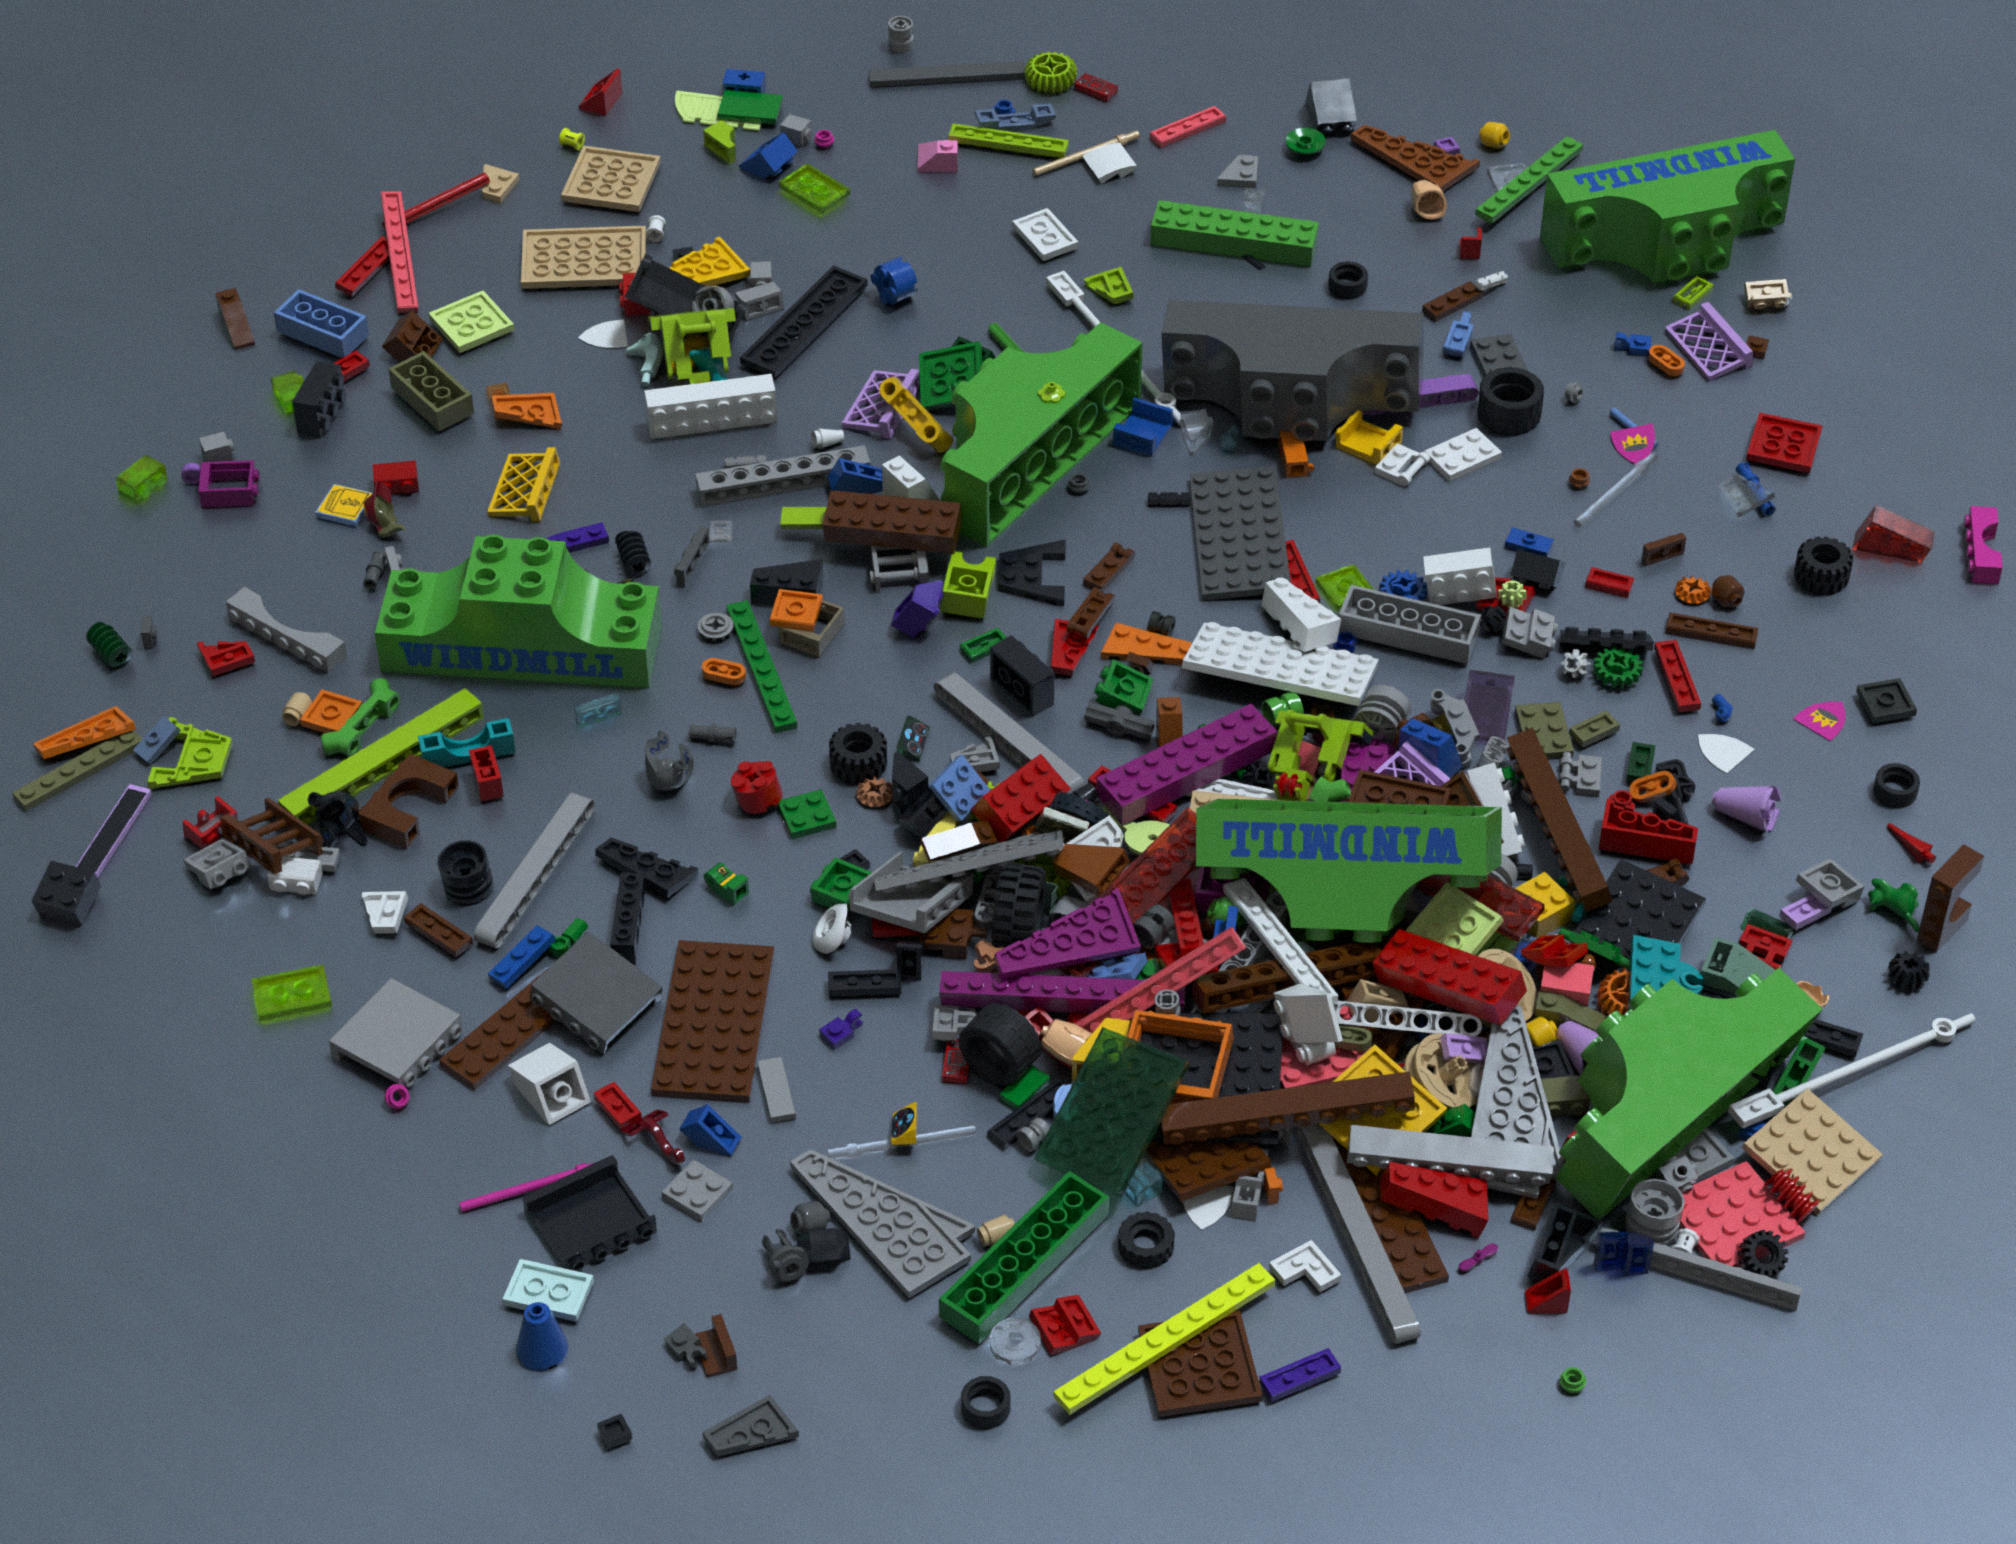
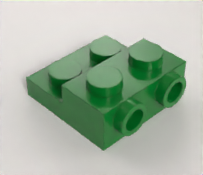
M1113 659L1108 667L1104 666L1099 678L1103 679V681H1099L1094 690V694L1097 695L1095 701L1113 709L1117 706H1125L1133 713L1140 715L1144 709L1154 679Z
M834 857L831 863L824 867L818 880L812 882L810 887L812 901L828 908L837 904H847V909L850 910V889L872 872Z

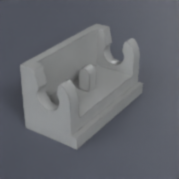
M774 282L735 293L737 301L743 300L748 303L743 314L745 320L784 309L782 291Z

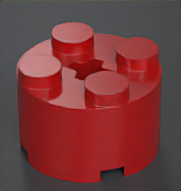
M744 761L738 765V770L731 777V786L737 803L746 813L756 814L765 812L768 806L772 804L776 806L782 799L783 791L776 770L770 761L752 763Z

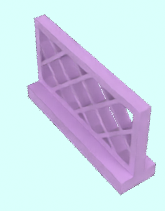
M1709 302L1701 304L1700 311L1665 327L1666 333L1709 381L1740 366H1743L1745 369L1753 366V351ZM1701 319L1703 325H1694L1692 322ZM1676 329H1686L1684 334L1674 332ZM1689 330L1700 331L1699 336L1688 335ZM1704 332L1713 333L1714 337H1703ZM1688 340L1697 343L1696 346H1688L1685 342ZM1700 342L1711 344L1710 348L1699 347ZM1715 344L1724 345L1725 350L1714 349ZM1697 353L1708 354L1706 359L1696 357ZM1711 355L1722 356L1721 361L1710 360ZM1726 357L1736 358V361L1725 362ZM1708 365L1719 367L1713 372L1707 369Z
M910 369L908 374L874 370L842 421L843 428L882 432L883 438L891 439L903 417L881 396L879 388L883 381L878 383L875 381L877 378L888 379L889 377H897L900 381H903L902 384L916 398L920 391L919 370ZM875 390L878 392L873 395L867 396L868 393L873 392ZM880 398L883 399V401L873 404V401ZM865 404H869V405H870V406L865 407V408H863V409H859L860 406H863V405H865ZM888 406L887 409L880 412L878 411V409ZM870 412H875V414L870 415L868 417L864 416L865 414H868ZM861 417V419L858 421H851L855 418ZM880 419L879 424H872V423H870V422H873V421H875V420Z
M1408 741L1375 771V773L1391 774L1394 777L1403 775L1408 780H1412V777H1415L1419 782L1442 786L1450 780L1447 775ZM1395 761H1397L1404 769L1396 768Z

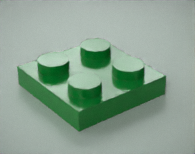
M822 789L782 799L778 803V809L792 839L837 828L836 819Z

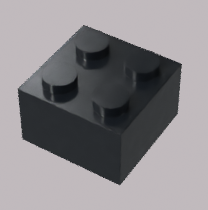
M50 861L31 901L39 915L82 926L101 884L94 871Z

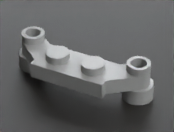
M1436 689L1431 693V711L1436 715H1445L1457 743L1455 746L1462 763V769L1467 768L1472 763L1471 751L1475 741L1480 740L1479 732L1465 700H1458L1445 694L1443 690Z

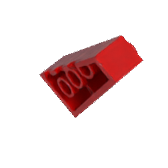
M1607 798L1599 849L1669 861L1678 859L1680 863L1693 864L1698 834L1697 827L1670 818L1664 821L1657 814L1651 812L1645 815L1634 811L1635 807L1625 805V807L1614 805L1615 801Z

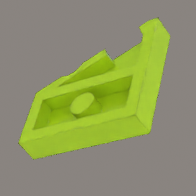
M1122 267L1084 278L1086 287L1113 304L1134 298L1133 291Z

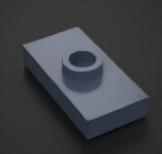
M163 715L133 751L151 765L178 735L181 729Z

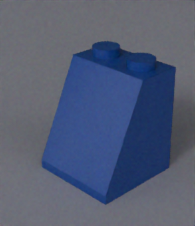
M1413 718L1400 729L1399 749L1408 741L1449 778L1462 768L1452 735ZM1398 763V769H1404V768ZM1412 777L1413 781H1418L1415 777Z

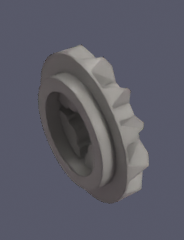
M710 613L699 620L698 630L699 634L704 636L706 640L712 638L715 642L717 638L724 640L725 636H731L734 625L728 615ZM715 624L718 626L717 630H713Z

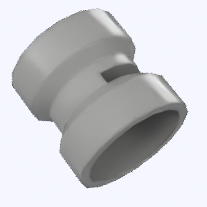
M1170 989L1159 991L1154 999L1156 1013L1180 1016L1179 995Z
M1039 1117L1032 1120L1028 1127H1023L1017 1132L1018 1141L1029 1152L1038 1148L1040 1142H1046L1052 1137L1049 1126Z

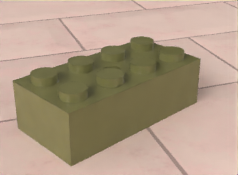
M424 351L389 368L391 388L438 431L474 414L472 394Z

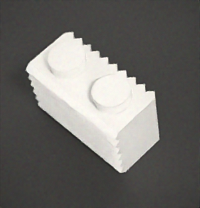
M284 857L281 861L282 872L273 874L269 871L267 874L271 891H289L290 893L294 892L302 895H315L323 870L321 860Z

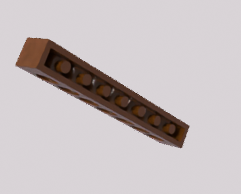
M1356 942L1305 954L1327 982L1333 986L1377 976L1373 961L1380 954L1381 950L1375 942ZM1276 959L1202 975L1192 983V998L1203 1013L1273 999L1275 998V992L1297 984Z

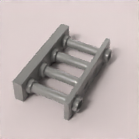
M870 546L873 571H870V582L875 584L876 592H880V581L915 578V581L919 580V584L929 583L925 551L915 550L911 555L877 557L876 551L900 548ZM909 563L917 565V567H914V570L880 573L878 567Z

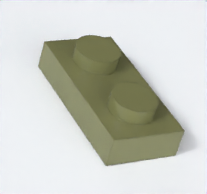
M1606 710L1569 728V735L1583 748L1619 731L1620 723Z

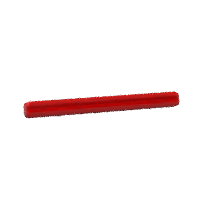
M482 173L404 211L406 224L489 184V176L486 173ZM383 221V222H382V226H383V229H384V231H385V224H384V221Z

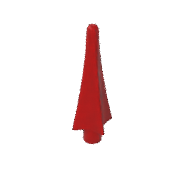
M1891 823L1887 825L1912 853L1919 864L1924 860L1932 864L1936 860V856L1931 853L1933 845L1919 840Z

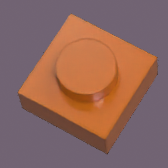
M1275 1168L1264 1169L1263 1185L1268 1204L1278 1203L1279 1193L1283 1192L1282 1179L1276 1176Z

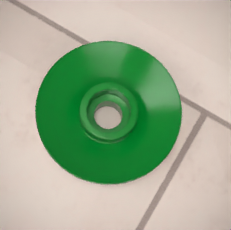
M1298 128L1292 130L1286 136L1287 147L1299 154L1317 153L1324 148L1326 141L1321 132L1311 128Z

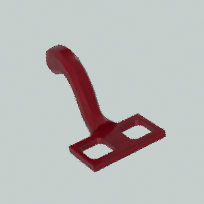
M656 1109L642 1117L639 1121L620 1130L621 1134L630 1137L642 1130L648 1131L653 1135L660 1150L671 1163L680 1165L685 1161L683 1151L679 1148L673 1149L662 1129L657 1124L658 1121L668 1116V1113Z

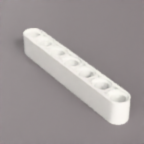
M1339 1000L1333 1003L1339 1024L1476 1036L1482 1029L1480 1019L1470 1014ZM1343 1006L1353 1008L1354 1015L1351 1019L1344 1020L1340 1017L1339 1012ZM1373 1008L1377 1010L1378 1019L1375 1022H1367L1365 1020L1364 1013L1367 1009ZM1393 1011H1399L1403 1015V1021L1398 1025H1393L1389 1021V1015ZM1420 1013L1425 1014L1428 1018L1426 1026L1421 1028L1414 1024V1017ZM1443 1016H1448L1452 1019V1027L1448 1030H1442L1439 1027V1019ZM1467 1019H1474L1477 1023V1028L1472 1033L1466 1032L1463 1028V1024Z

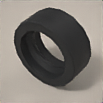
M1346 261L1337 263L1330 269L1328 286L1333 294L1342 298H1356L1366 291L1368 272L1363 265ZM1342 277H1352L1359 281L1347 283L1342 282L1338 279Z
M1900 763L1884 765L1877 771L1873 787L1874 794L1886 805L1904 807L1916 800L1920 778L1915 770L1907 765ZM1899 780L1906 783L1910 788L1906 790L1891 789L1885 785L1884 781Z
M980 1376L971 1379L964 1386L961 1392V1412L965 1420L971 1425L979 1428H993L1002 1424L1008 1418L1011 1405L1010 1391L1007 1385L1000 1379L992 1376ZM990 1393L1001 1399V1405L991 1411H980L970 1405V1400L978 1394Z

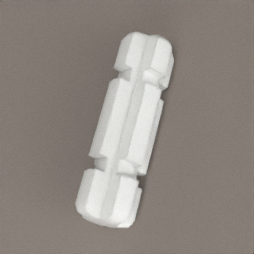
M1500 271L1476 280V284H1474L1475 288L1482 291L1506 283L1508 275L1504 271Z

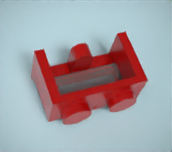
M219 796L214 798V812L208 814L204 809L198 812V823L196 825H192L186 819L182 822L184 838H189L201 849L215 843L222 836L221 816L230 814L238 820L237 811Z

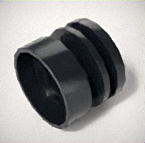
M462 840L449 844L441 851L438 856L437 865L448 898L456 903L472 904L481 901L490 893L494 880L484 847L474 841Z

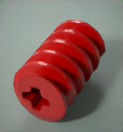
M1792 1168L1787 1170L1781 1169L1764 1183V1186L1773 1184L1770 1193H1780L1776 1200L1778 1202L1786 1200L1783 1206L1784 1210L1793 1208L1790 1216L1793 1218L1800 1216L1797 1223H1800L1816 1209L1820 1201L1810 1202L1813 1193H1803L1806 1184L1796 1185L1800 1178L1799 1176L1789 1177L1793 1171Z

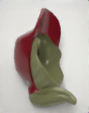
M376 481L373 494L364 501V514L367 521L377 528L376 530L380 537L389 538L405 530V526L397 523V518L394 515V506L391 504L392 496L390 489L383 482Z

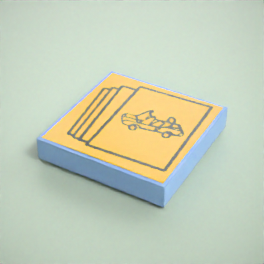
M333 484L316 510V517L357 527L364 516V501L373 493Z

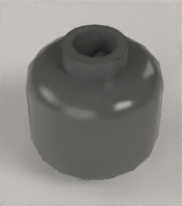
M818 1201L799 1204L790 1215L791 1226L799 1235H803L811 1230L826 1229L827 1223L830 1222L829 1211Z

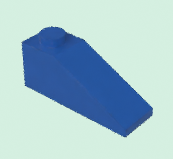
M838 458L827 476L833 491L854 493L883 491L882 468Z

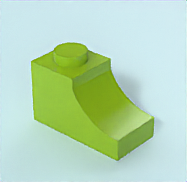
M721 120L703 130L705 147L729 164L736 161L735 130L732 126Z

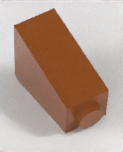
M1180 697L1157 698L1156 744L1157 748L1183 736Z
M1065 844L1060 853L1054 856L1052 863L1058 875L1102 898L1130 863L1125 849L1121 847Z

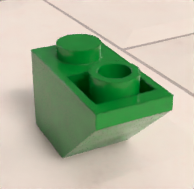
M1465 1103L1451 1108L1425 1133L1471 1137L1475 1112Z

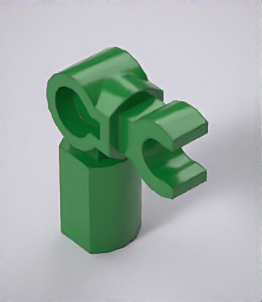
M576 918L561 936H554L556 941L547 951L552 953L556 959H559L589 930L587 923L582 919Z

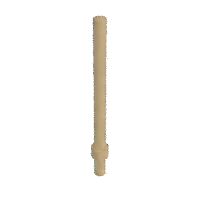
M1134 131L1126 135H1117L1114 139L1036 167L1032 170L1033 174L1038 176L1081 160L1084 154L1101 146L1113 143H1121L1122 146H1125L1127 142L1140 138V134L1138 131Z

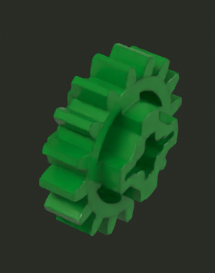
M1612 646V651L1605 648L1603 653L1598 652L1597 658H1594L1593 673L1597 674V680H1604L1603 685L1611 683L1612 688L1619 685L1621 689L1624 688V684L1631 687L1633 682L1638 683L1639 677H1642L1643 661H1639V655L1633 656V650L1626 652L1624 647L1617 650L1615 646Z

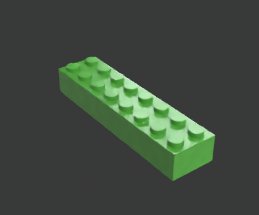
M1158 200L1151 223L1150 245L1237 257L1251 255L1259 260L1311 267L1318 242L1319 222Z

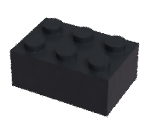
M322 361L315 362L292 400L297 434L321 438L324 432L329 429L333 417H336L340 405L345 402L347 396L343 385L344 375L341 372V365Z
M1012 635L990 647V679L1032 717L1054 705L1055 673L1051 667L1046 666L1036 654L1031 653L1021 641H1018Z

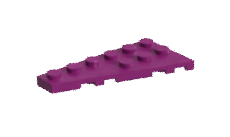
M1119 888L1111 891L1110 895L1094 900L1093 904L1085 908H1079L1054 921L1048 928L1042 931L1040 929L1032 933L1031 937L1023 941H1017L996 952L994 960L1000 977L1006 978L1137 953L1140 951L1141 946Z

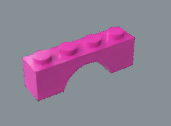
M1970 506L1969 515L1965 514L1964 528H1967L1965 542L1969 543L1967 545L1966 557L1970 558L1968 561V573H1971L1972 582L1999 584L2003 568L2001 553L1989 548L1984 543L1987 540L1995 539L1998 526L1996 507Z

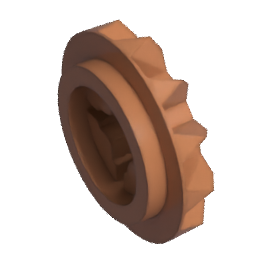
M875 776L872 780L865 778L864 783L858 784V789L856 790L857 798L866 806L881 807L892 800L891 782H886L884 778L877 780ZM871 789H874L876 791L879 790V794L875 791L871 792Z

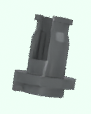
M776 1229L775 1232L783 1247L776 1250L767 1235H764L762 1239V1245L770 1257L768 1270L776 1281L790 1282L799 1278L806 1271L809 1258L802 1247H796L791 1244L783 1230Z

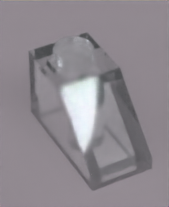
M1206 409L1180 413V430L1190 457L1195 456L1210 439V430H1213V420L1211 417H1208Z

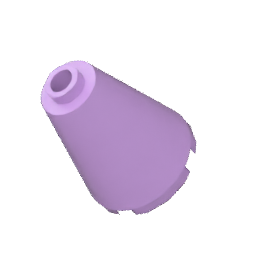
M1776 786L1724 787L1714 793L1712 803L1717 811L1763 832H1768V830L1771 831L1777 822L1780 809L1776 808V801L1781 802V794Z
M1567 1021L1559 1026L1556 1038L1557 1040L1560 1039L1568 1058L1579 1075H1581L1588 1063L1580 1055L1599 1035L1580 1024Z

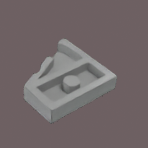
M1238 155L1220 174L1218 185L1256 187L1258 156Z
M992 736L986 737L985 743L977 747L975 744H971L963 750L950 754V763L958 755H963L976 772H989L1000 769V762Z

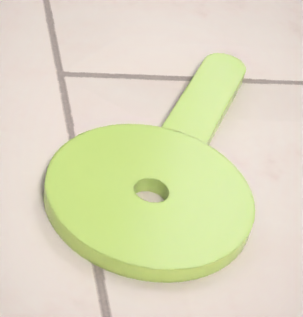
M1096 805L1104 809V812H1107L1119 828L1125 832L1124 842L1131 852L1143 857L1158 858L1160 854L1170 851L1175 852L1180 847L1181 835L1172 825L1160 821H1143L1139 823L1131 821L1121 825L1105 806Z

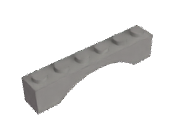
M243 587L226 601L227 614L233 622L245 626L249 631H254L263 636L264 639L279 645L282 649L292 652L298 658L310 662L318 669L330 673L347 658L344 641L328 632H303L279 623L266 611L261 596L246 587Z

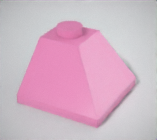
M944 140L918 144V172H958V141Z

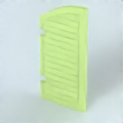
M676 91V110L683 122L695 123V121H700L702 125H713L721 121L718 119L717 113L723 96ZM722 120L735 129H738V126H743V130L760 131L762 123Z

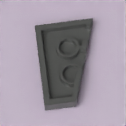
M771 1395L766 1396L703 1432V1439L717 1457L799 1437V1431Z

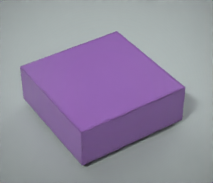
M1453 137L1434 141L1433 146L1445 149V153L1451 155L1460 154V147Z

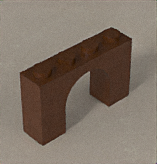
M409 754L404 761L400 762L394 773L386 778L385 783L380 789L373 793L366 805L360 808L358 818L363 831L408 849L420 835L418 818L400 811L392 805L402 796L415 793L424 794L447 803L459 789L457 773Z
M1963 844L1932 876L1916 941L1938 952L1968 921L1972 904L1959 897V895L1980 873L1984 855Z

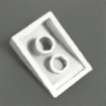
M1297 984L1274 993L1276 1000L1274 1001V1007L1277 1014L1280 1015L1282 1022L1280 1030L1286 1040L1294 1043L1343 1041L1330 993L1303 984Z

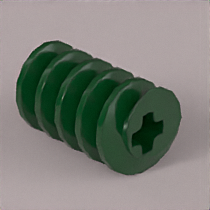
M97 622L87 631L86 639L108 666L119 667L131 658L132 649L111 625Z

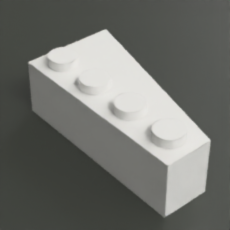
M1277 578L1265 583L1262 607L1274 620L1281 622L1280 627L1284 631L1288 630L1291 633V639L1301 644L1300 649L1303 652L1337 642L1341 624L1340 617L1322 606L1317 600L1305 594L1301 589L1292 585L1285 578Z
M1494 762L1468 770L1469 779L1484 806L1502 807V839L1504 843L1501 844V853L1509 857V859L1522 856V849L1526 848L1522 834L1517 835L1515 826L1519 825L1516 814L1509 811L1508 804H1511L1512 801L1508 790L1503 791L1501 782L1505 781L1502 769H1496Z

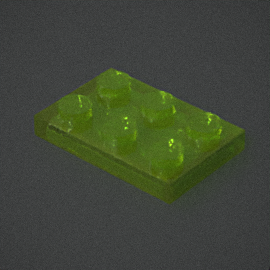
M808 163L779 181V188L822 214L851 195L850 188Z
M324 964L251 979L259 1021L332 1006Z

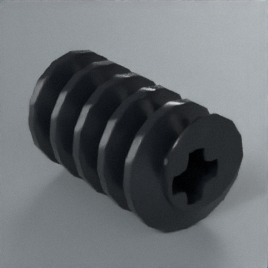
M637 531L618 533L615 537V544L617 545L625 573L630 577H637L651 565L643 536Z

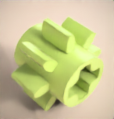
M1508 581L1502 584V589L1498 590V596L1502 600V605L1508 608H1517L1523 605V600L1527 599L1523 584L1517 581Z

